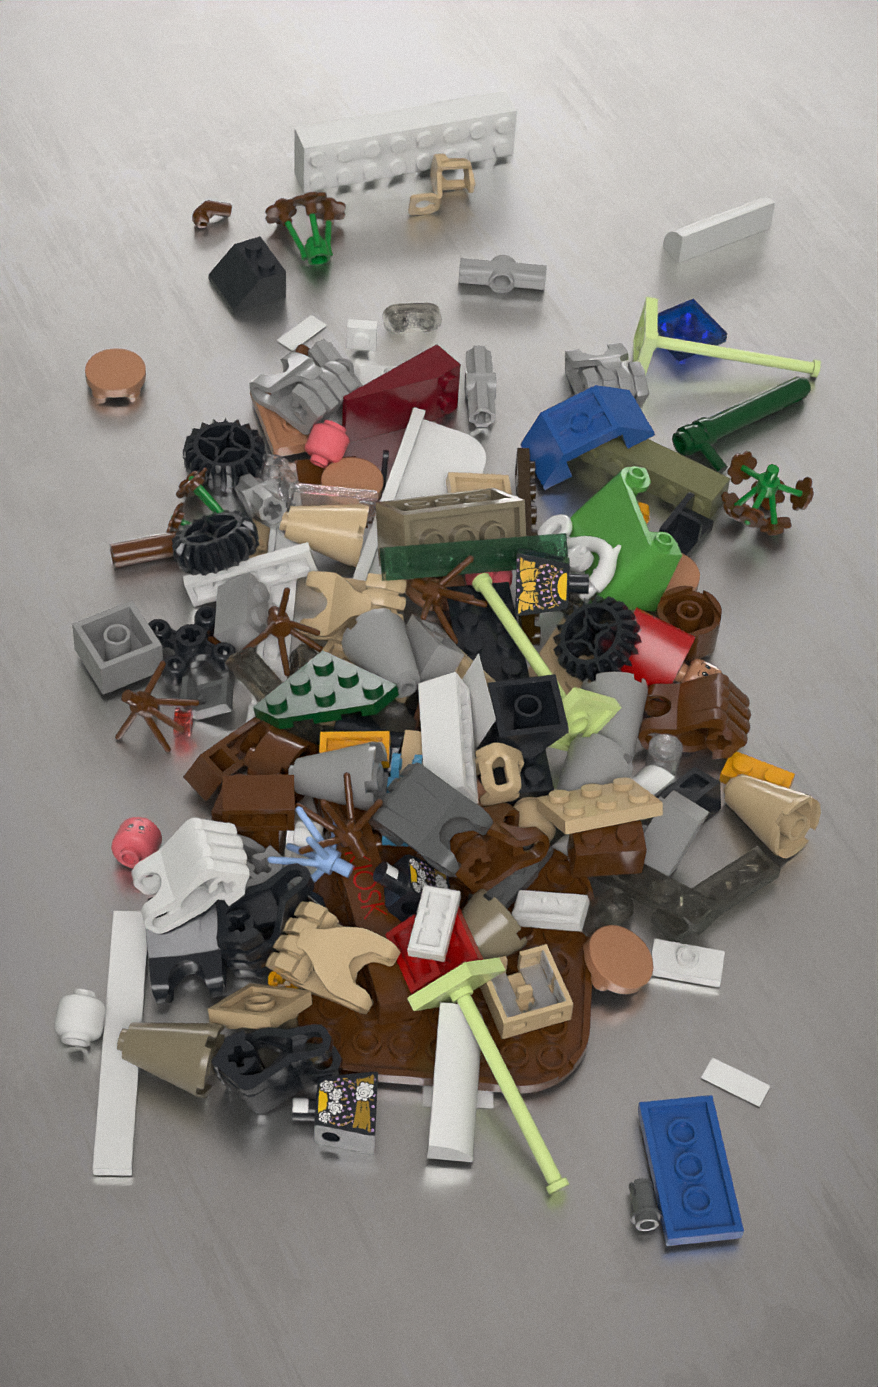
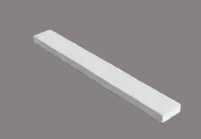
M113 911L93 1175L132 1176L140 1068L122 1059V1051L117 1050V1042L122 1028L128 1029L132 1022H143L148 949L145 924L141 911Z

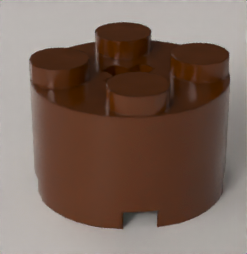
M678 586L666 591L657 605L655 617L695 636V640L684 662L696 658L701 659L714 651L722 614L720 603L711 593L703 590V594L692 591V586Z
M271 725L257 747L250 748L246 753L244 765L248 767L247 775H270L275 773L288 775L290 765H294L297 758L318 754L319 746L285 729H278ZM294 789L296 804L299 803L305 797V795L296 793Z

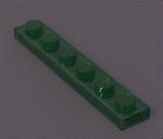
M567 533L379 548L382 581L446 576L468 556L474 557L473 562L458 575L516 570L518 548L568 557Z

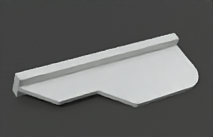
M414 407L380 502L448 494L446 486L448 472L483 473L486 464V453L483 446L474 437L466 433L424 420L425 411ZM375 514L352 579L366 581L368 573L403 579L379 566Z

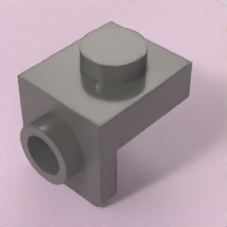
M187 675L182 677L179 699L198 700V706L182 707L185 710L187 709L196 721L232 711L234 684L228 677L197 685L191 676Z

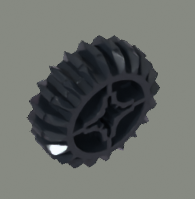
M226 418L223 422H217L213 419L210 425L202 422L200 429L193 428L191 435L186 436L183 449L184 467L189 474L193 471L200 472L206 467L207 471H205L203 486L208 484L211 491L216 487L221 488L223 493L226 488L231 487L236 491L235 487L238 485L241 476L251 474L253 477L258 478L259 474L263 473L265 461L267 460L265 442L260 437L258 430H252L249 423L241 425L238 419L233 423L228 422Z
M225 510L222 513L214 512L208 516L204 515L198 520L193 519L191 524L184 525L182 527L183 530L177 531L172 539L173 556L183 572L191 573V575L201 573L202 576H206L209 573L217 574L219 571H228L230 567L239 566V563L247 561L249 556L253 555L259 546L256 524L253 523L252 517H249L247 513H240L239 510L232 512Z
M596 595L593 602L590 599L584 598L583 606L581 607L573 604L574 612L571 615L563 614L566 621L564 624L556 625L560 634L553 637L554 642L557 644L553 650L558 657L559 665L566 669V672L571 677L578 678L581 682L588 678V681L593 682L596 680V674L622 672L621 668L624 665L632 666L629 658L631 655H639L635 645L642 643L641 637L638 635L641 628L636 622V615L631 610H628V607L623 602H617L610 596L604 599ZM605 620L616 621L615 623H612V624H609L608 622H607V623H604V624H601V623H600V621H605ZM583 655H586L587 657L594 655V659L588 660L579 659V657Z

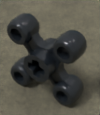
M210 606L199 608L194 616V624L181 626L177 631L172 629L169 623L163 619H154L148 623L160 641L162 649L168 647L175 652V655L169 656L164 660L166 666L162 672V679L169 686L182 685V677L188 675V668L198 667L205 661L212 664L214 670L219 673H229L236 667L237 652L232 644L221 642L215 645L207 639L214 635L215 608Z

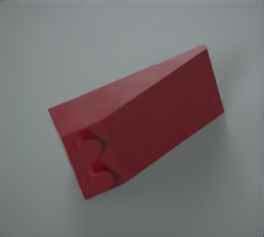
M436 344L343 396L342 426L346 428V434L350 439L349 443L407 428L414 407L424 410L425 415L423 419L430 422L452 413L458 408L461 364Z

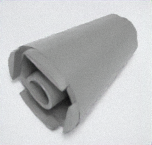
M386 608L372 609L361 614L355 619L357 624L351 630L347 627L343 634L341 644L344 654L356 666L397 684L399 695L396 698L412 695L418 688L420 675L404 621L398 614L396 615Z
M627 672L596 674V680L588 683L587 678L583 681L581 689L615 698L621 706V709L597 734L611 739L622 747L626 752L623 758L629 764L633 760L648 695L647 682L642 678L640 683L634 680V674Z
M583 733L578 734L569 746L556 790L573 791L581 789L585 784L604 785L613 783V780L617 778H630L633 772L632 762L629 765L623 758L626 752L611 739L592 733L590 737H582Z
M374 741L297 758L295 764L290 765L288 775H294V789L296 793L322 800L326 799L329 802L346 806L343 775L348 772L351 776L354 808L367 811L383 793H387L388 772H383L381 761H388L387 753L382 742Z

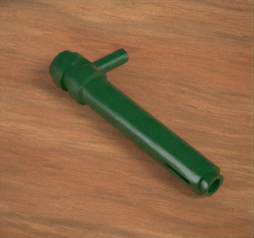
M796 376L708 418L701 417L691 424H686L677 429L676 433L672 436L673 446L681 455H693L701 451L715 471L721 474L728 466L712 445L716 444L718 439L807 398L808 393L811 391L810 383L805 377Z

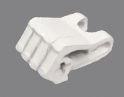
M191 818L175 832L160 850L135 865L131 871L134 886L144 894H156L142 906L141 913L146 929L158 934L168 932L205 912L218 899L225 900L228 906L244 896L245 886L249 879V869L246 865L247 854L243 850L242 839L240 836H237L234 824ZM167 912V914L163 915L162 917L156 918L157 916Z

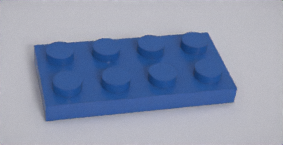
M713 1095L639 1102L637 1110L657 1205L661 1212V1224L666 1246L742 1238L744 1228Z

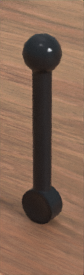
M383 450L381 473L384 483L381 498L386 487L389 450Z

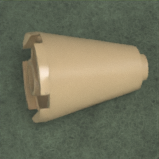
M363 504L290 506L289 512H285L282 516L279 530L285 531L284 538L298 544L308 542L311 550L349 567H357L369 506Z
M744 774L731 778L724 788V799L727 805L774 855H779L782 858L796 855L809 841L805 838L810 828L816 830L818 826L821 807L820 803L811 795Z

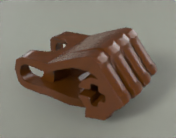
M723 673L704 676L680 684L648 686L644 711L652 717L646 718L641 723L638 739L642 747L651 751L691 753L709 748L712 751V759L730 758L736 751L747 744V734L751 728L749 722L751 711L748 708L750 700ZM660 698L664 701H654L652 699ZM656 733V734H662V735H660V736H651V735H648V734Z
M500 803L483 808L494 822L485 835L471 830L455 834L450 840L451 852H453L457 862L462 866L453 878L457 884L465 887L471 894H474L479 889L489 891L515 871L540 862L548 853L550 846L548 836L537 827H519L520 812L509 803ZM537 842L532 849L528 851L523 850L524 846Z

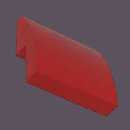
M636 607L634 614L636 615V622L641 628L638 635L641 637L642 643L635 645L639 655H631L629 658L632 666L624 665L621 668L622 672L634 674V680L640 683L643 678L648 686L653 684H672L695 640V636Z
M459 907L445 962L408 956L407 949L416 918L415 914L385 934L386 938L395 944L400 951L396 961L411 994L416 993L465 962L484 960Z

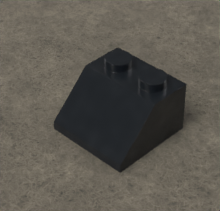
M261 236L234 244L208 274V279L233 315L286 298V270Z
M556 674L488 683V691L496 717L495 722L491 726L495 743H502L518 749L522 752L523 759L535 757L569 733Z

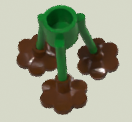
M309 192L288 200L285 198L278 199L274 205L267 207L265 210L267 215L265 220L268 224L276 223L287 227L300 251L301 259L303 261L307 260L310 265L318 266L327 263L330 257L333 256L331 249L332 225L335 220L345 218L346 205L343 202L336 201L334 198L327 197L325 192ZM296 206H305L306 215L310 217L313 236L306 240L305 247L292 225L293 220L291 217L297 213ZM316 219H322L325 225V240L322 236H319Z

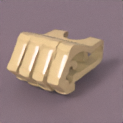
M310 571L307 574L306 586L317 593H323L327 599V606L315 618H303L300 621L301 624L318 629L320 631L319 636L300 630L299 632L312 640L328 642L329 639L342 642L343 634L347 627L351 630L357 624L355 619L365 612L381 608L389 609L396 615L398 612H403L406 598L399 595L405 593L406 580L388 575L368 573L366 581L342 577L333 572Z
M300 902L294 912L297 918H289L285 924L283 931L288 935L281 934L273 946L279 953L272 952L265 966L301 990H309L311 994L338 1003L358 1013L367 1014L374 1001L365 989L356 985L357 973L364 965L372 962L381 963L389 967L393 966L400 954L399 949L388 939L370 930L339 925L337 917L321 905L313 902Z

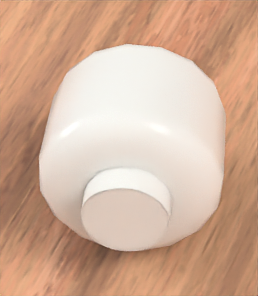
M75 989L73 994L63 996L60 999L54 1030L61 1036L63 1043L76 1047L90 1046L92 1041L100 1038L104 1025L106 1006L102 1001L95 998L96 993L93 991Z

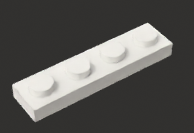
M306 542L251 557L247 561H241L239 566L228 568V571L222 570L217 574L209 573L206 576H202L201 573L198 575L189 574L183 576L184 586L195 607L217 601L218 586L249 572L259 582L268 587L305 577L308 572L318 571L310 545Z

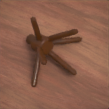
M468 556L439 582L431 580L428 583L416 576L411 583V588L421 593L422 600L425 601L420 615L421 620H426L432 606L442 628L445 629L447 635L455 644L458 643V639L441 607L445 599L449 598L483 608L488 605L486 601L476 599L473 595L448 590L445 587L446 584L473 562V556Z
M288 587L284 588L280 606L269 608L268 626L237 653V657L242 658L272 634L278 639L283 672L286 677L290 676V668L284 638L289 634L319 653L323 650L322 646L297 630L319 636L320 631L290 620L286 613L290 588Z
M165 661L159 663L145 691L135 693L128 689L123 692L121 699L129 705L131 713L115 735L116 740H120L138 715L144 718L167 753L171 752V747L152 719V716L179 733L184 732L183 726L159 711L160 706H198L199 701L193 699L155 698L151 695L166 666Z
M346 772L343 778L347 818L340 805L337 804L334 810L326 799L320 802L336 826L300 803H296L295 808L298 806L302 807L310 819L335 835V837L317 842L322 848L340 843L343 848L349 847L356 859H359L368 853L367 848L360 839L363 836L361 829L382 806L383 800H376L356 823L351 776ZM310 845L301 847L298 850L301 855L314 851Z

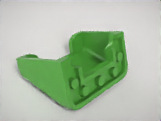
M637 466L622 469L572 515L570 519L572 521V531L569 536L570 538L580 536L597 537L605 540L612 548H615L618 544L621 545L612 580L600 594L596 592L592 596L593 598L596 595L604 599L610 596L617 602H623L628 607V610H635L637 607L643 611H656L657 605L674 574L682 554L678 544L670 534L649 531L636 496L638 493L647 491L651 481L646 468ZM591 552L594 556L593 563L584 571L585 574H589V577L599 563V555L596 552Z

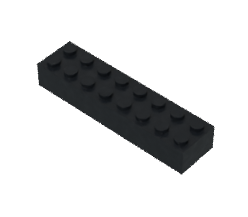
M509 582L492 583V586L517 621ZM473 585L446 587L448 590L470 594L476 599L487 602L483 594L476 591ZM449 598L445 599L443 602L444 615L458 639L456 645L474 661L479 654L483 670L496 682L529 678L526 658L488 602L487 607L483 608ZM492 728L489 729L475 752L486 745L495 743ZM546 749L533 758L523 759L524 765L520 772L522 784L519 791L520 795L517 799L505 803L514 806L522 798L547 796L549 792L554 791ZM499 766L493 769L495 784L503 785L507 783L504 767ZM480 774V775L476 776V778H477V779L480 781V783L482 784L481 778H480L481 774Z

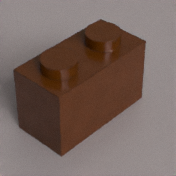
M278 773L270 775H222V822L234 824L237 831H295L294 775Z
M641 820L569 834L567 852L572 878L642 873L647 848Z

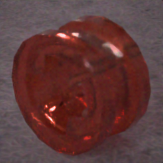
M176 707L174 721L184 727V732L179 733L173 729V737L178 738L179 735L184 734L186 738L191 739L193 708L182 711L180 707Z

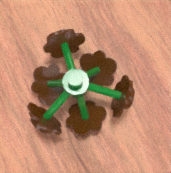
M745 451L743 454H735L727 471V474L731 477V482L738 485L743 479L748 480L750 477L758 481H755L751 486V490L740 499L734 492L730 494L728 492L722 493L721 498L724 502V511L734 520L751 528H759L761 532H766L768 535L784 533V529L792 527V523L789 517L777 518V503L784 502L785 495L783 492L791 494L790 502L793 503V510H805L814 495L813 488L811 487L812 479L805 477L803 480H798L795 489L786 486L779 479V467L777 465L770 464L767 466L766 472L759 474L754 471L757 459L752 457L750 451ZM753 497L754 504L751 508L746 502ZM761 504L766 511H770V517L767 519L764 518L765 514L759 510Z

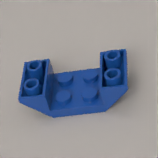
M595 385L540 412L520 446L521 448H529L530 461H535V474L544 490L572 477L567 464L568 461L618 436L622 438L628 449L655 436V432L630 390Z

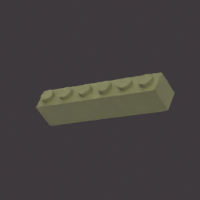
M618 436L577 457L612 476L617 475L626 467L637 466L646 468L651 481L646 492L675 506H678L688 492L695 494L692 510L709 519L713 517L724 503L721 494L728 492L730 483L729 477L650 439L627 449L622 438Z

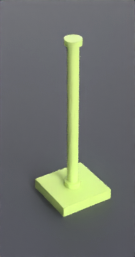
M646 297L633 337L632 362L641 363L645 376L653 351L656 348L809 373L810 377L814 378L818 377L821 367V361L815 359L809 362L659 336L657 332L658 299Z
M482 573L476 576L472 581L473 587L476 591L483 594L536 675H553L492 586V578L489 574ZM558 683L569 733L549 747L568 752L571 742L578 734L583 733L582 737H590L592 733L597 734L621 709V706L615 698L574 687L566 695Z
M499 957L465 962L412 994L407 999L413 1011L440 1007V1002H458L549 1185L546 1189L549 1195L567 1187L569 1182L566 1177H561L471 997L474 993L473 990L506 970Z

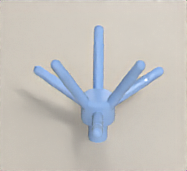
M296 807V813L313 836V838L307 837L306 842L315 852L302 855L310 859L270 856L267 859L268 862L282 865L298 863L302 866L315 867L317 870L311 875L314 883L324 873L330 875L333 871L349 878L354 865L340 858L341 852L336 850L337 844L322 848L317 842L323 841L324 838L302 807ZM291 843L286 845L287 850L299 854L300 846Z

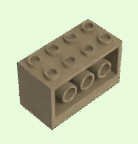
M496 488L376 502L379 566L406 580L414 579L416 576L425 578L447 575L468 556H473L474 560L460 573L517 565V549H527L525 500Z

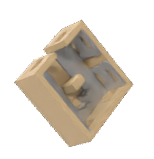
M547 944L520 951L517 966L518 973L506 975V971L480 986L502 1039L571 1020L574 1004ZM506 956L499 957L506 970L508 961Z

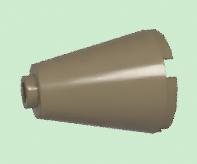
M479 889L473 894L461 912L483 959L508 957L527 945V939L525 936L520 940L516 934L521 930L518 922L498 899L493 897L488 901L483 897L487 891Z
M132 1022L128 1029L122 1028L117 1042V1050L122 1051L123 1060L197 1097L205 1099L213 1085L206 1084L208 1076L216 1075L213 1072L214 1067L211 1065V1061L224 1043L225 1034H221L225 1027L217 1023Z

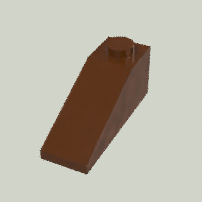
M256 717L252 718L200 754L183 778L207 802L221 791L222 775L243 774L248 770V767L244 765L246 753L250 748L257 747L271 725Z

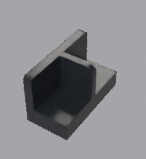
M688 492L659 529V532L670 534L678 544L681 553L689 558L711 532L714 523L713 520L692 510L695 494Z

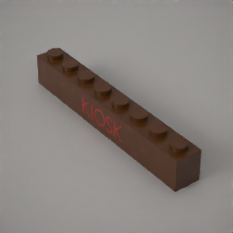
M312 797L317 814L333 824V820L320 804L322 799ZM328 801V803L335 810V806L337 805V803ZM338 804L342 807V810L344 811V814L347 818L346 806ZM354 808L357 823L366 811ZM367 822L361 829L363 836L360 839L367 848L368 853L362 858L356 859L349 847L343 848L340 843L337 844L336 850L341 852L340 858L353 864L354 869L349 878L335 871L334 874L350 927L364 928L386 938L385 934L402 922L388 912L385 907L384 886L373 880V873L376 867L382 863L379 855L382 853V844L379 833H373L371 825ZM323 827L324 840L331 837V832ZM397 961L390 967L375 962L362 967L370 997L374 1001L373 1007L379 1025L422 1016V1010L413 1011L407 999L412 994Z

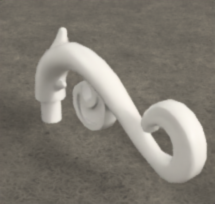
M555 515L547 519L539 528L538 542L542 547L548 549H571L566 557L570 558V569L576 573L585 571L592 565L594 556L591 552H596L599 555L598 566L589 577V594H577L583 601L584 598L590 599L596 592L600 594L612 580L621 545L618 544L615 548H612L605 540L591 536L568 538L572 531V521L567 515ZM561 529L559 535L562 539H549L552 533H554L556 530Z

